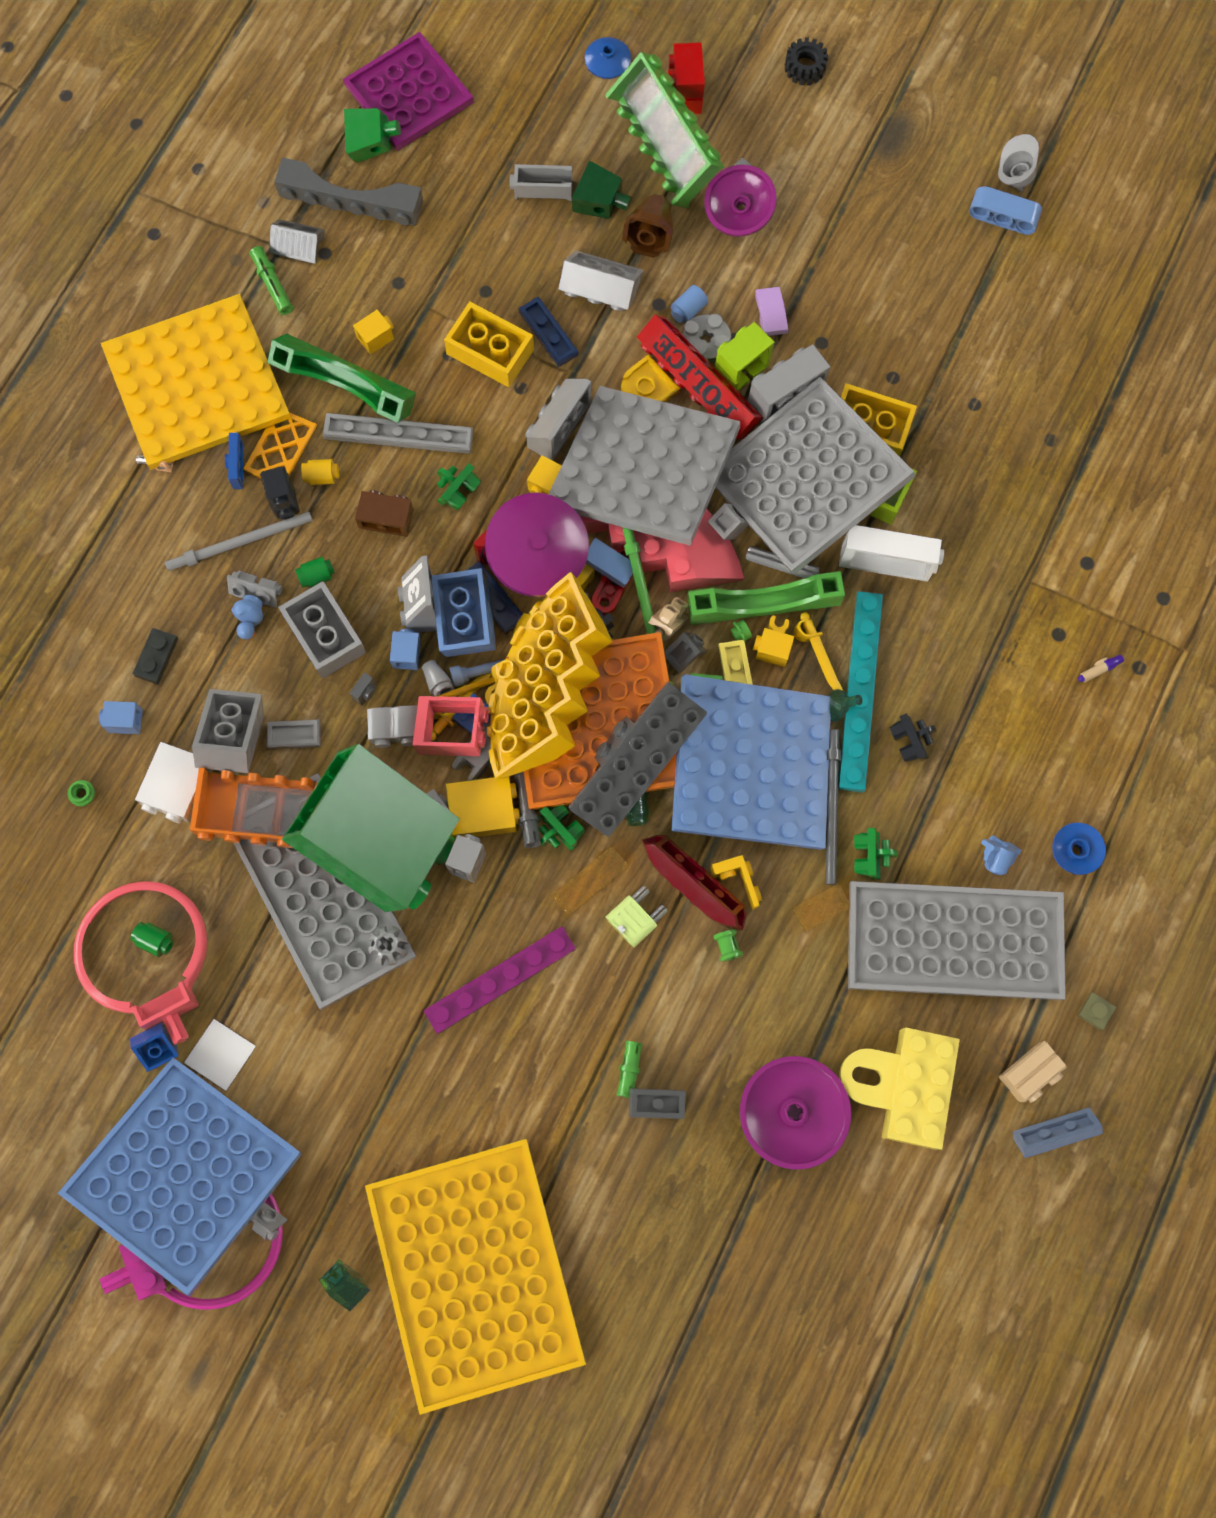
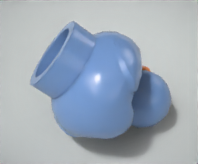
M245 595L242 600L235 602L231 610L233 615L242 622L237 627V635L241 639H250L252 636H255L254 626L259 625L263 620L261 610L263 602L253 595Z

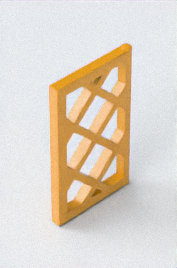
M290 413L291 418L288 419L290 424L275 428V424L266 427L243 470L261 478L260 473L262 471L283 466L290 476L317 424ZM303 425L309 427L305 437L298 438L295 428ZM292 429L295 440L281 444L278 434ZM274 435L278 446L264 450L263 446L266 440ZM297 445L298 450L293 459L287 460L283 450ZM280 451L283 462L269 466L266 455ZM262 457L266 468L260 470L253 469L252 466L255 460Z

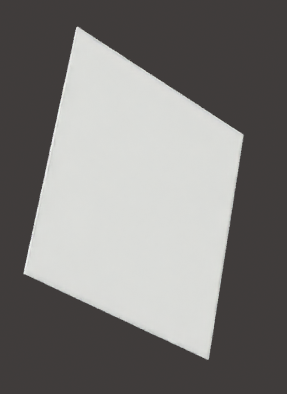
M213 1019L184 1063L224 1090H227L256 1046Z

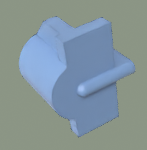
M994 835L990 839H983L981 844L986 846L984 850V865L988 871L997 875L1007 874L1009 867L1014 864L1017 856L1022 851L1012 843L1001 841Z

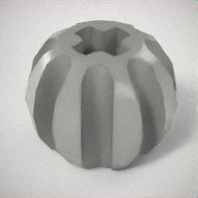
M386 926L378 928L380 935L374 936L372 934L368 940L375 943L374 946L368 947L369 955L374 956L378 954L375 962L382 966L386 959H389L390 966L398 964L396 957L401 955L404 958L407 950L401 949L403 945L408 944L406 935L398 937L401 929L395 926L388 933ZM385 941L391 943L393 947L391 951L385 949L383 944Z

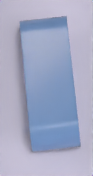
M983 186L977 188L969 213L975 219L1028 235L1036 231L1042 207L1034 201Z

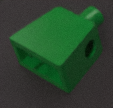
M344 109L346 154L356 163L388 152L390 150V137L401 134L399 121H389L388 117L380 109Z

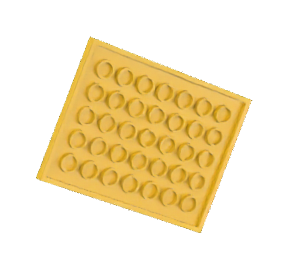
M527 1139L365 1185L420 1415L586 1365Z

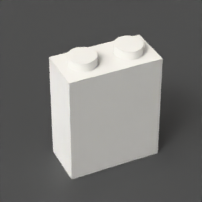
M160 742L135 798L142 805V810L154 815L157 814V811L165 813L166 819L179 824L182 820L191 822L199 768H195L193 753ZM206 769L209 773L213 771L212 769Z

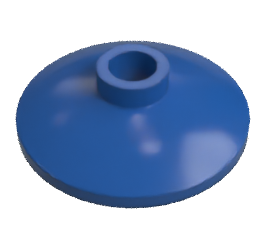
M604 37L597 39L588 46L585 52V64L588 70L599 78H617L630 66V51L626 44L616 38Z
M1071 823L1062 827L1056 833L1052 843V851L1056 862L1065 871L1076 875H1085L1101 866L1105 858L1106 846L1101 834L1092 826L1085 823ZM1073 846L1080 849L1079 855L1073 853Z

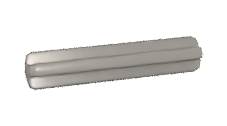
M754 546L748 548L746 554L748 561L792 574L773 552ZM807 564L795 576L807 578L819 574V567Z

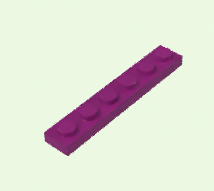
M561 926L423 1011L435 1032L440 1034L574 952L576 948Z

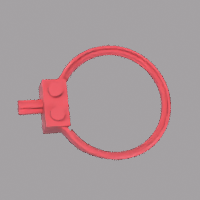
M144 881L118 887L104 895L90 908L78 928L74 943V964L77 976L86 992L99 1004L117 1012L134 1014L139 1026L145 1030L159 1023L165 1024L173 1044L183 1043L189 1036L180 1016L199 1006L192 987L202 970L206 958L207 931L205 923L196 905L184 893L172 886L159 882ZM136 891H158L177 900L189 913L194 924L195 948L191 960L182 976L187 978L184 981H180L178 987L141 1006H133L131 1002L111 999L102 994L91 983L85 972L82 961V943L85 931L99 911L114 899Z

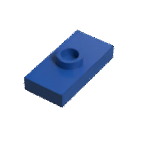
M229 433V454H225L228 480L233 489H242L244 484V443L238 433Z

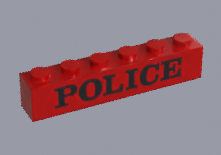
M655 314L638 334L637 338L642 343V349L650 355L653 354L658 359L657 364L666 372L670 371L674 376V382L681 388H686L691 393L690 398L696 404L702 405L707 410L706 413L740 421V429L736 439L747 437L762 420L763 416L665 316Z

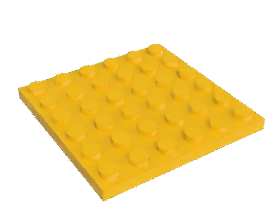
M240 294L101 343L150 470L160 467L161 462L171 463L228 442L229 433H238L242 437L291 418Z

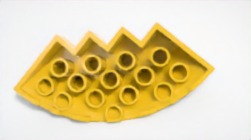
M571 572L546 593L548 597L538 608L536 606L532 608L529 612L531 614L524 627L519 626L510 641L512 647L506 660L501 661L496 674L499 677L495 693H491L488 713L491 714L490 726L487 727V736L490 737L491 749L488 750L495 779L497 780L554 761L576 746L567 725L588 711L580 690L600 677L592 656L612 643V639L603 620Z

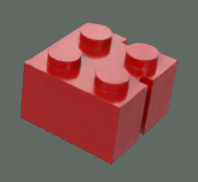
M702 42L673 43V54L668 55L669 70H667V74L673 79L675 89L685 98L687 108L694 114H702L705 88Z

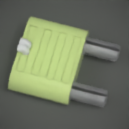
M642 886L632 897L628 895L605 917L634 948L658 926L656 922L668 912L667 908L661 905L649 916L639 906L638 903L649 893L645 886Z

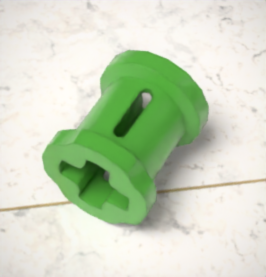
M736 929L727 930L713 936L719 945L722 955L720 957L721 962L734 960L744 955L743 951L739 950L736 941Z

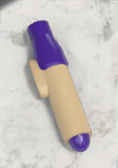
M1118 655L1113 658H1103L1097 661L1094 667L1080 673L1078 681L1085 683L1114 669L1117 665L1124 662L1123 656Z

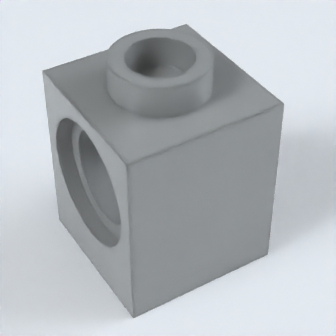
M725 503L708 521L724 540L736 539L748 526L747 521L739 515L731 503Z

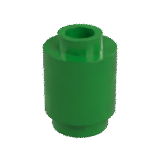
M323 556L300 564L301 567L295 569L302 588L307 586L312 588L322 581L324 583L332 580L331 574L335 573L330 559L324 560Z
M139 922L132 931L130 938L136 947L156 957H161L163 954L167 955L174 944L172 933L150 922Z

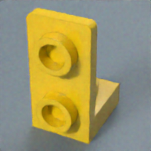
M743 855L712 864L711 872L713 877H720L721 880L733 878L736 876V872L739 871L752 911L758 909L760 906L759 902L762 901L761 893L758 886L753 887L750 878L753 876V870L750 862L744 861Z

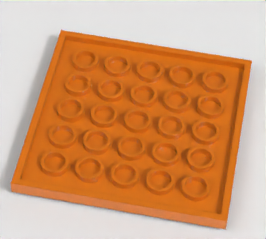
M661 632L612 640V643L592 656L600 677L580 690L588 711L567 725L576 746L554 761L524 771L529 810L571 804L601 766L594 758L596 751L613 734L616 724L623 721L626 716L636 722L663 686L669 682ZM677 752L645 792L674 788Z

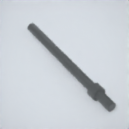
M830 730V745L827 750L829 769L826 885H836L839 762H841L842 751L839 750V730Z

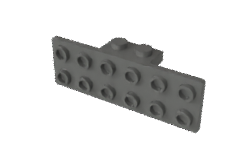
M667 682L636 722L626 716L623 721L616 724L610 738L598 747L594 758L601 766L569 805V809L609 837L707 715V712L675 686Z

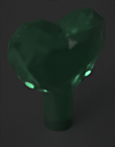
M833 690L829 694L830 721L837 722L848 712L850 707L861 705L863 702L860 695L848 697L847 693L843 690Z

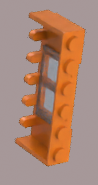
M199 767L190 831L197 835V839L213 841L214 837L224 838L225 842L240 843V839L251 840L250 843L254 845L265 846L267 842H277L279 847L292 848L281 839L318 782H314L310 778H301V781L288 780L285 776L275 775V778H264L257 773H248V776L235 775L232 771L222 770V774L209 773L205 768Z

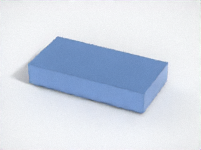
M594 538L589 546L586 564L624 588L633 574L630 560L597 538Z

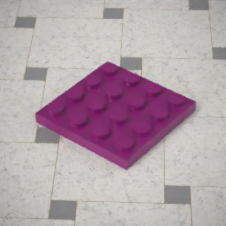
M420 32L343 79L345 87L363 109H380L388 117L389 121H399L401 134L390 137V143L397 151L474 103L471 93Z

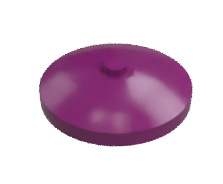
M527 493L510 499L496 511L486 531L485 553L492 572L506 587L525 596H547L546 593L570 572L577 578L582 572L588 557L589 541L582 519L569 504L549 494Z
M787 1056L765 1064L749 1079L740 1101V1122L747 1141L762 1158L782 1168L807 1169L824 1163L840 1149L850 1128L851 1105L844 1085L828 1067L810 1058Z

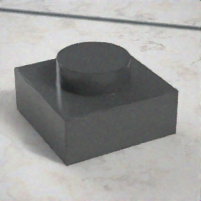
M365 672L350 692L353 701L361 706L365 700L369 701L376 691L374 679Z

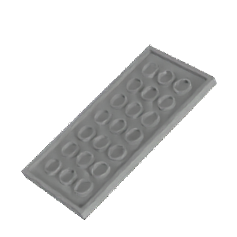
M317 773L310 777V779L314 782H319L321 777ZM286 794L280 834L287 832L307 801L308 795ZM276 796L246 811L243 830L271 833ZM240 839V843H234L320 1010L325 1009L417 957L408 942V944L401 947V949L407 950L405 957L403 958L401 955L396 957L398 964L390 966L389 959L385 960L383 966L376 963L375 960L378 954L370 956L368 947L374 946L375 943L368 940L372 934L374 936L380 935L378 928L386 926L388 933L395 926L401 929L398 937L405 935L393 912H384L294 848L279 847L277 842H267L265 846L254 845L250 843L251 840ZM385 941L383 943L388 951L393 949L390 942Z
M851 881L849 883L848 989L1065 1000L1064 892Z

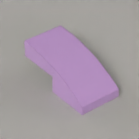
M780 287L757 289L755 291V298L760 312L762 330L768 336L787 334L788 324Z

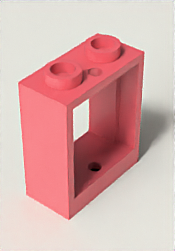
M419 696L413 747L419 755L480 756L481 747L484 748L486 744V734L483 730L484 723H487L489 719L488 707H485L481 698ZM435 713L475 714L471 743L431 742Z

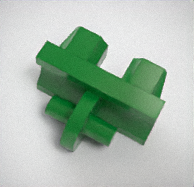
M468 463L456 478L453 476L457 472L455 466L452 465L448 471L440 468L437 474L441 479L437 486L441 489L446 484L450 486L437 502L442 506L447 503L450 507L458 510L467 500L457 491L460 485H463L472 493L481 483V480L472 472L475 467Z
M564 805L550 807L549 809L544 807L540 810V817L551 829L549 831L544 824L538 828L543 835L540 839L541 845L545 846L550 843L556 849L561 844L555 838L557 836L570 851L574 850L577 847V841L585 833V829L576 820L567 828L560 823L569 815Z
M867 828V833L854 835L855 849L868 850V859H855V873L869 876L873 880H881L880 858H882V867H890V858L898 857V850L890 849V840H882V849H880V832H876V828Z

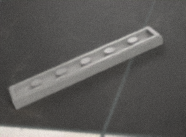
M326 413L323 438L327 440L471 454L474 430L472 427L400 421L397 423L391 419Z

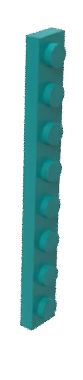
M857 591L841 749L842 756L838 781L839 790L864 793L866 788L883 594Z

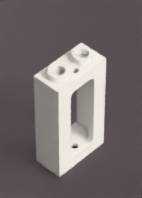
M855 525L846 533L842 542L839 566L928 582L931 575L937 573L938 565H941L943 562L944 549H940L942 541L940 539Z

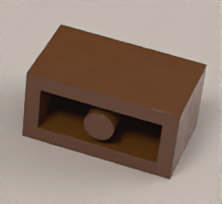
M376 490L362 491L355 520L360 529L408 537L414 508L412 501L403 495H394L393 497L384 495Z

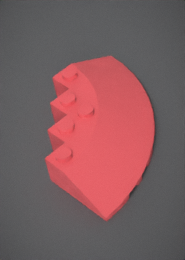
M706 509L691 546L634 531L636 542H639L641 553H639L643 573L665 569L670 592L744 581L742 568L730 540H724L709 524L708 521L713 515L708 509ZM580 516L587 534L607 531L610 548L615 551L619 547L626 545L622 527Z

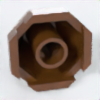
M653 194L647 197L626 218L622 239L626 244L629 241L631 250L634 253L654 258L659 256L661 251H664L663 254L669 251L673 224L671 205L665 196Z

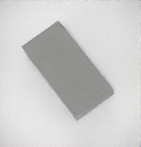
M319 720L267 722L268 749L321 747Z

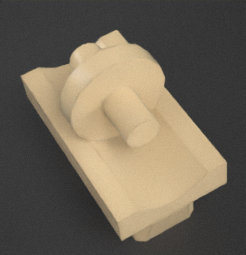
M675 597L671 604L665 605L654 614L648 623L656 625V633L661 632L662 640H668L688 620L689 617L684 615L689 605L680 598Z

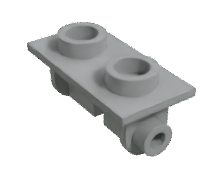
M240 570L238 572L234 571L232 575H227L228 594L243 598L245 595H253L259 598L263 605L277 607L276 595H280L282 592V586L277 581L261 578L257 584V576Z
M263 1203L247 1226L253 1221L252 1230L262 1236L264 1240L269 1239L273 1241L279 1233L276 1229L286 1223L288 1219L266 1203Z

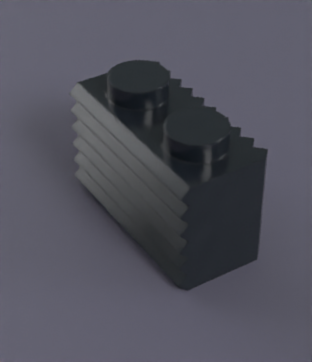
M281 466L262 471L260 476L264 486L263 489L275 517L278 519H289L294 517L295 514L300 513L294 487L285 467Z

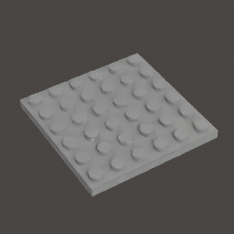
M819 377L731 449L715 488L729 503L733 504L739 515L747 521V524L790 572L795 575L916 476L914 471Z
M599 386L549 495L555 496L569 504L579 516L691 546L739 432L740 421Z

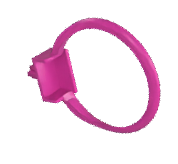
M271 1193L265 1203L281 1214L278 1204ZM280 1226L276 1229L279 1233L272 1241L268 1258L256 1277L242 1289L224 1297L214 1299L188 1297L173 1287L168 1292L163 1276L124 1245L118 1247L125 1267L99 1278L104 1293L108 1294L132 1283L139 1301L155 1294H161L179 1305L193 1309L211 1310L227 1307L248 1297L268 1278L281 1250L283 1227Z

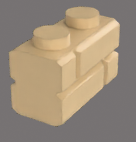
M1042 1041L1005 1070L999 1078L1019 1102H1026L1028 1100L1032 1103L1043 1094L1041 1089L1047 1083L1052 1086L1064 1076L1061 1072L1066 1068V1065L1055 1054L1050 1045Z

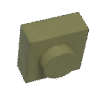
M1092 992L1089 993L1077 1016L1101 1031L1105 1028L1116 1007Z

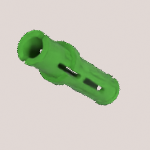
M262 246L252 248L249 254L257 267V275L263 279L280 315L291 313L294 307L275 273V265L270 263ZM263 265H264L265 268L267 269V271H268V273H269V276H268V274L266 273V271H265ZM274 285H275V287H276V289H277V291H278L280 297L278 296V294H277V292H276V290H275V288H274Z

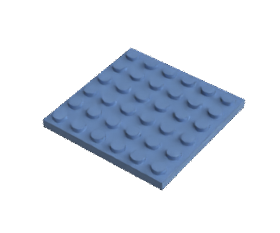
M683 675L681 678V692L707 712V715L677 751L672 831L818 850L824 849L826 842L829 769L827 750L830 745L831 697Z
M172 1058L58 1194L190 1297L302 1154L175 1058Z

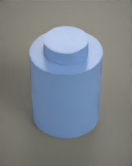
M691 285L671 304V315L677 322L687 323L708 304L706 294L698 286Z

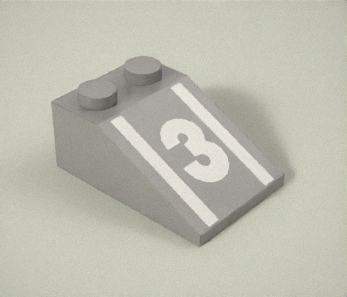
M421 556L401 577L402 586L398 587L399 601L404 602V610L400 611L401 624L406 626L407 629L414 630L415 633L437 631L431 578L432 572L427 556Z

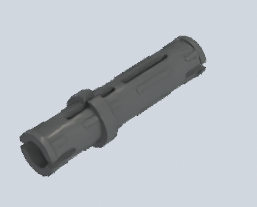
M523 771L514 774L520 811L518 822L523 831L524 847L529 848L530 844V848H536L541 845L538 831V823L540 821L534 809L529 810Z

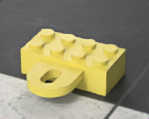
M903 1028L899 1030L896 1054L875 1049L857 1050L848 1055L843 1061L839 1072V1079L844 1085L848 1097L854 1102L886 1109L881 1138L934 1150H942L960 1039ZM862 1067L877 1071L880 1075V1082L876 1086L857 1083L852 1077L854 1068Z

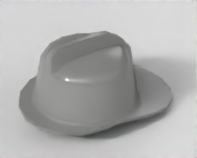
M1029 134L1015 136L1007 142L1001 154L998 177L1001 182L1017 188L1018 191H1023V188L1029 185L1037 174L1036 166L1039 143L1035 137Z

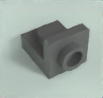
M683 633L664 651V654L670 664L681 673L699 655H703L707 651L703 647V640L697 634Z

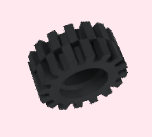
M805 37L804 42L800 38L797 39V44L795 42L791 43V47L787 49L784 66L785 73L788 72L787 77L789 79L793 77L792 82L796 83L799 80V85L803 86L804 82H807V86L812 85V80L816 84L819 82V78L822 79L824 77L828 54L826 47L823 48V43L820 42L817 45V39L814 38L812 42H809V37ZM809 58L815 64L803 65L798 62V59Z

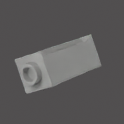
M515 164L514 174H510V189H514L515 199L517 197L556 198L572 201V166Z

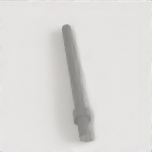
M306 512L197 551L192 549L183 552V556L165 561V565L168 571L185 565L190 567L199 564V560L311 522L312 518L310 513Z

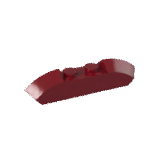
M655 835L642 839L645 852L654 868L674 888L685 895L694 906L698 907L703 914L722 926L736 930L744 929L747 916L745 905L667 835Z

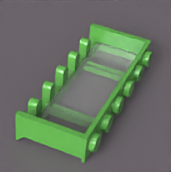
M640 52L605 96L607 99L619 101L621 107L617 110L618 115L622 118L630 119L632 125L628 128L629 133L642 138L644 143L639 147L640 151L646 155L653 156L655 160L651 165V169L656 173L664 174L666 177L662 187L666 191L676 194L671 201L672 205L689 208V202L720 169L725 167L720 160L719 152L709 143L707 133L697 124V117L685 105V98L675 89L673 79L662 68V61L654 54L649 55Z

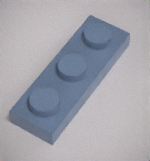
M1089 1107L1013 1131V1139L1023 1156L1028 1158L1103 1134V1128Z

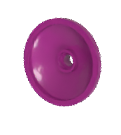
M734 165L719 172L708 185L704 199L705 211L711 224L720 232L734 237L748 236L765 227L771 220L777 203L775 186L770 177L761 169L751 165ZM740 205L746 206L743 210H739L737 208Z

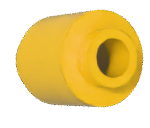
M333 459L308 460L307 463H302L301 465L303 483L327 485L335 484V479H339L338 463L334 464Z

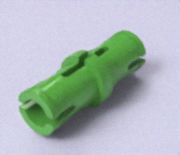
M633 1041L625 1042L622 1065H619L621 1074L616 1095L626 1098L630 1096V1088H635L637 1074H640L641 1070L638 1067L643 1044Z

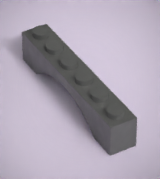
M283 157L274 181L278 195L287 200L295 199L310 205L327 206L333 210H346L356 215L364 214L379 220L396 221L401 225L410 224L416 226L423 204L421 187L395 183L375 190L359 191L345 189L319 177L305 162Z

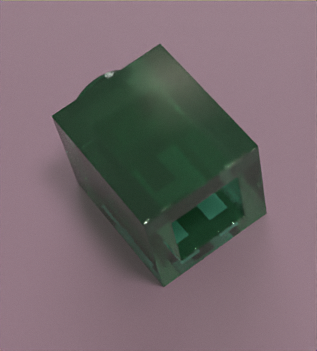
M340 1259L319 1279L329 1297L348 1311H351L370 1291L362 1277Z

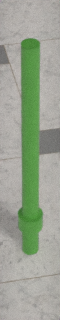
M622 527L626 542L624 549L626 556H629L646 631L647 634L656 633V625L648 623L653 616L639 557V553H641L639 542H636L634 531Z

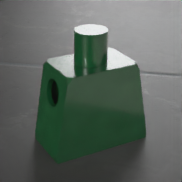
M589 161L572 196V212L608 219L611 217L615 207L627 211L632 197L621 193V177Z

